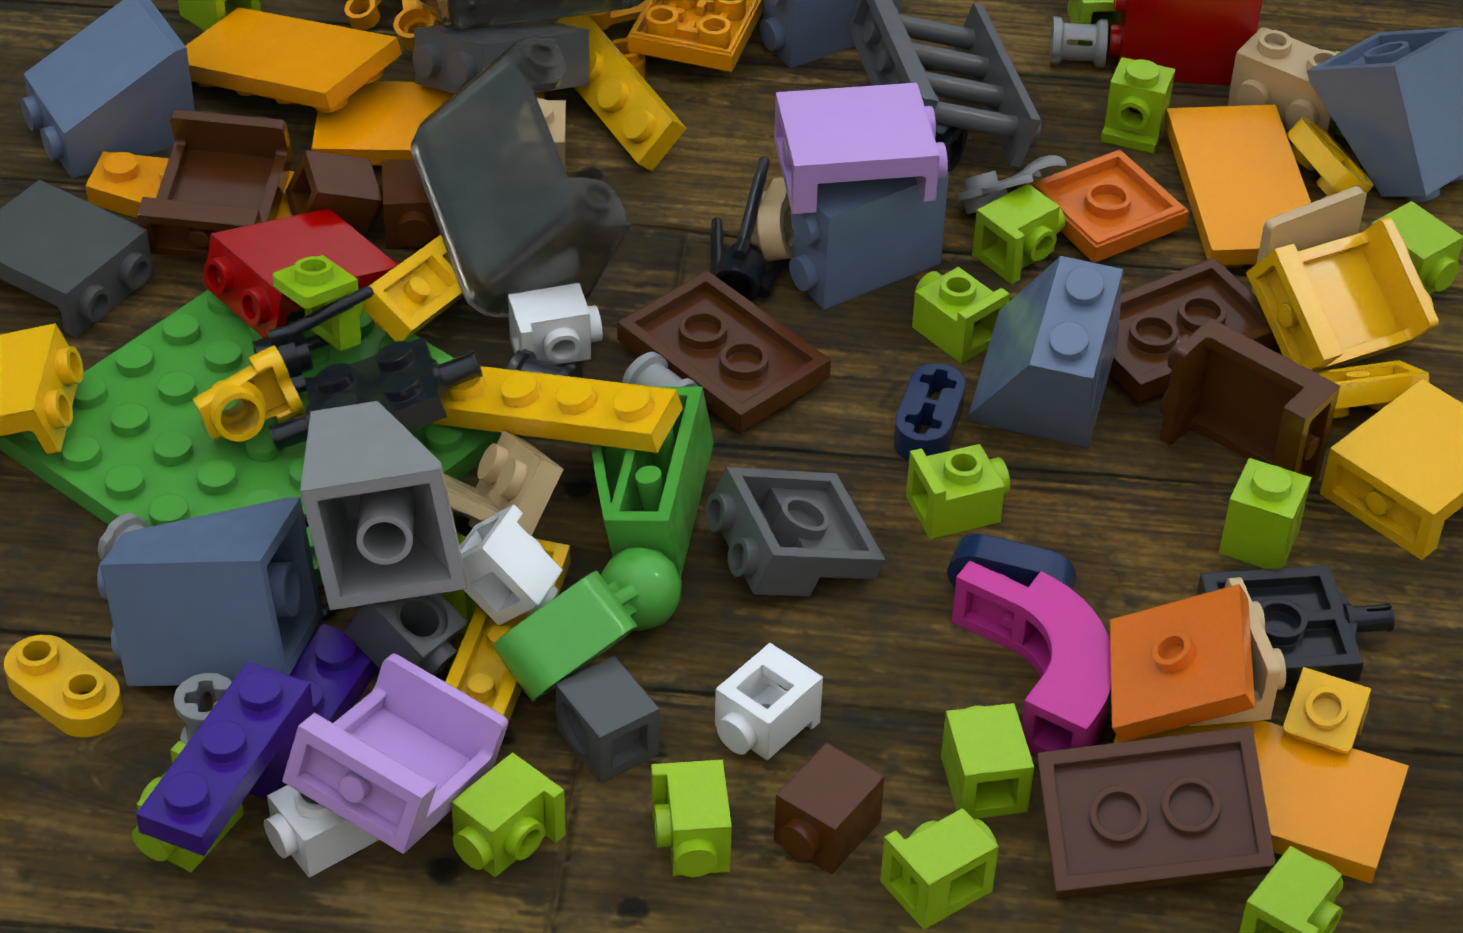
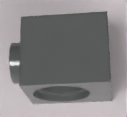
M438 593L362 605L344 632L355 641V644L379 669H381L382 662L391 654H397L436 677L456 657L458 651L452 644L468 622Z
M615 656L590 668L577 670L568 678L555 684L557 730L600 783L659 755L660 708Z

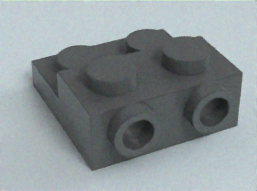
M726 467L714 493L709 496L706 503L705 520L707 527L712 532H722L729 546L728 566L731 573L736 577H745L751 591L756 595L810 596L820 577L876 579L886 561L837 473Z

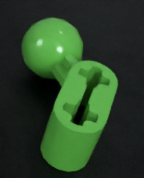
M645 547L627 548L615 554L601 574L596 570L572 585L510 629L492 647L530 700L534 702L553 690L556 683L568 678L577 670L584 668L632 631L650 630L665 624L681 602L682 580L674 563L661 551Z

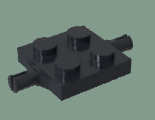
M424 337L411 342H393L381 348L376 355L352 364H333L320 371L316 377L306 380L309 404L304 411L305 414L276 425H270L269 431L276 449L280 452L282 449L307 440L311 411L378 401L408 431L446 418L444 399L448 388L479 376L483 377V373L474 350L471 353L438 364L432 358Z
M1329 565L1200 573L1197 588L1198 595L1225 588L1227 578L1241 577L1251 600L1258 601L1262 606L1265 617V632L1272 648H1279L1283 654L1286 665L1285 686H1295L1298 684L1303 667L1346 681H1359L1364 662L1355 640L1356 633L1392 632L1394 629L1395 616L1394 610H1391L1392 605L1390 603L1353 606L1338 590Z

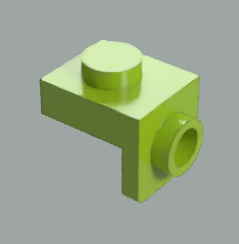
M324 255L302 258L295 265L273 273V286L305 308V316L345 295L359 290L358 279ZM362 302L310 330L340 352L361 344L360 317L363 314Z

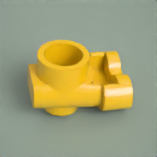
M275 345L248 357L249 366L225 380L216 382L210 389L192 399L212 441L222 437L234 442L246 441L260 432L265 421L275 418L279 424L305 411L302 401L290 379L287 367ZM237 400L235 406L228 410H223L228 403Z

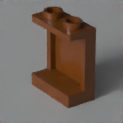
M174 110L170 119L174 145L156 198L142 197L137 212L139 226L147 229L151 254L207 259L211 233L276 219L293 162L287 124L280 119L260 116L249 117L211 113L208 111Z
M1212 318L1207 320L1191 336L1185 334L1180 337L1173 346L1168 358V367L1172 371L1169 388L1160 404V413L1164 415L1160 439L1172 445L1188 430H1195L1246 459H1255L1311 477L1310 488L1320 477L1340 385Z

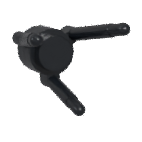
M765 156L761 157L758 161L737 242L724 250L722 219L715 217L711 221L710 272L749 301H753L757 294L762 297H768L774 281L791 260L773 261L765 271L766 265L761 251L750 243L770 160Z
M365 286L289 325L267 330L268 337L252 341L254 354L275 345L287 367L290 379L297 393L306 392L305 381L314 378L303 377L304 372L313 370L310 351L330 344L318 335L305 338L302 333L371 298L374 294L373 289L370 286Z

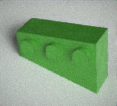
M653 386L677 389L683 407L658 453L590 444L603 520L612 557L627 548L645 547L659 550L674 563L681 578L714 441L703 387Z

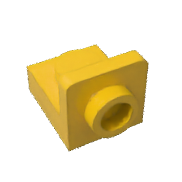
M1303 667L1283 725L1284 734L1340 754H1349L1356 735L1360 736L1369 709L1371 688Z

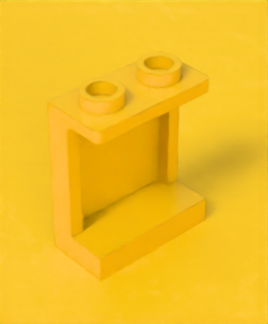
M1391 217L1376 221L1361 233L1301 251H1297L1295 244L1274 249L1246 272L1282 355L1313 372L1335 369L1408 346L1439 324L1432 299L1424 289L1409 256L1407 244L1400 236Z
M56 323L0 335V436L31 431L37 437L46 454L58 453L62 450L67 427L72 424L73 420L72 405L77 385L82 382L84 375L83 363L79 352L75 347L68 345Z
M1421 379L1330 448L1319 494L1420 560H1423L1437 549L1444 521L1463 507V403L1426 380Z

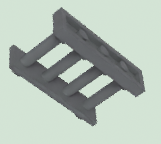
M857 0L847 28L872 86L917 83L924 106H932L934 109L936 124L996 135L1010 166L1021 167L1029 147H1033L1039 139L1041 119L984 5L973 2L964 26H958L899 14L893 0ZM911 39L951 46L955 50L915 43ZM924 67L967 75L969 80L927 72ZM938 97L982 105L983 109L941 102L938 100Z

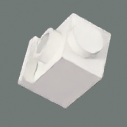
M580 283L508 294L510 341L514 354L518 350L526 349L534 352L537 360L552 365L591 359V343L602 341L603 338L602 323L597 306H587Z
M515 504L476 524L460 545L467 578V589H464V591L498 626L523 613L529 617L553 600L558 592L554 582L563 571L543 550L541 544L517 523L523 513Z
M772 643L767 644L716 688L715 726L720 739L731 751L737 754H746L751 749L768 761L805 727L812 730L820 723L823 676Z
M289 785L267 795L270 817L264 820V828L271 845L282 858L291 855L309 878L379 840Z

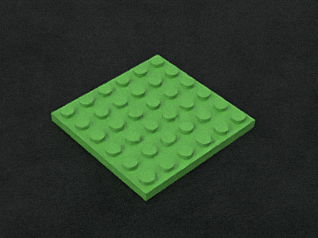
M209 290L84 372L82 382L77 385L72 405L73 420L72 424L67 427L61 452L46 454L37 437L31 431L0 436V450L108 525L120 515L129 512L140 516L148 522L149 527L290 497L301 498L303 513L306 514L300 487L307 440L278 452L269 431L270 425L278 424L276 419L273 418L265 421L260 432L249 440L234 442L222 437L212 441L192 401L194 397L210 389L216 382L225 380L249 366L248 357L254 355L252 341L263 339ZM305 309L290 313L287 317L286 325L304 317ZM363 309V314L360 317L361 344L341 352L331 344L310 351L313 370L304 372L303 377H316L320 371L333 364H352L376 355L381 348L395 341L387 332L381 330L374 323L372 317ZM311 330L302 333L305 338L317 335ZM413 334L405 341L411 342L419 339L420 337ZM426 341L432 358L438 364L455 359ZM307 391L298 394L305 410L309 404ZM237 400L228 403L223 410H228L235 406ZM433 422L409 431L441 462L443 473L457 480H460L479 465L486 449L493 443L497 444L502 434L499 432L433 424ZM307 527L317 586L320 587L323 581L310 529Z

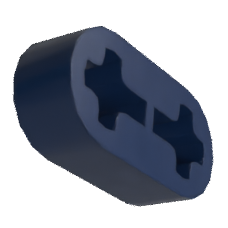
M930 363L917 368L911 375L896 414L894 447L897 453L904 459L909 460L910 451L922 448L926 456L949 450L963 411L966 383L962 372L955 367L945 363ZM934 391L941 392L938 400L929 399L928 397H931ZM922 425L931 426L926 431V434H919Z
M971 534L960 539L947 569L948 579L954 588L956 576L969 561L996 573L1003 574L1027 587L1030 586L1041 571L1056 578L1072 590L1076 581V570L1072 563L1063 555L1048 549L986 534Z

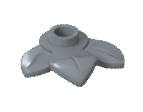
M1057 155L1040 157L1029 163L1016 175L998 181L996 170L963 179L965 191L955 194L956 201H963L966 214L974 213L977 209L1008 194L1007 188L1033 182L1035 178H1042L1041 172L1038 170L1056 165L1067 166L1066 160Z

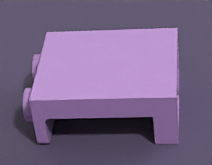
M917 83L776 92L774 142L792 214L816 213L818 184L916 177L923 202L936 201L938 179H945L947 177V151L944 142L936 143L935 112L932 106H924Z
M391 654L382 662L378 679L372 692L334 723L313 713L298 725L282 782L404 854L452 810V800L494 767L508 727V720L503 715L403 657Z

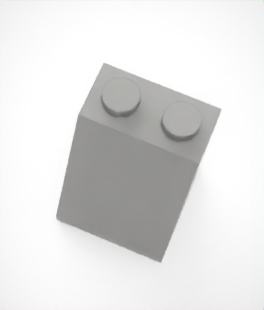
M378 401L311 411L300 493L329 609H343L467 589L465 568L441 462Z

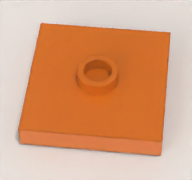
M1120 149L1030 183L1031 186L1060 206L1066 220L1065 228L1061 233L1093 263L1187 227L1189 210Z
M1240 584L1110 619L1112 729L1121 742L1255 708L1249 602Z

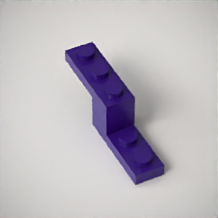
M323 623L305 647L290 675L247 661L137 811L136 817L139 833L205 856L248 793L268 800L267 795L287 785L282 780L298 725L313 713L334 723L355 705L379 668L344 630Z

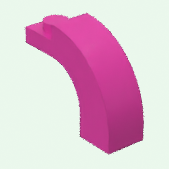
M969 561L956 576L951 622L1018 653L1040 675L1041 679L1024 700L1021 726L1029 751L1037 754L1038 752L1099 745L1105 730L1111 696L1110 638L1100 618L1087 602L1070 587L1042 571L1030 586L1027 587L1003 574L996 573Z

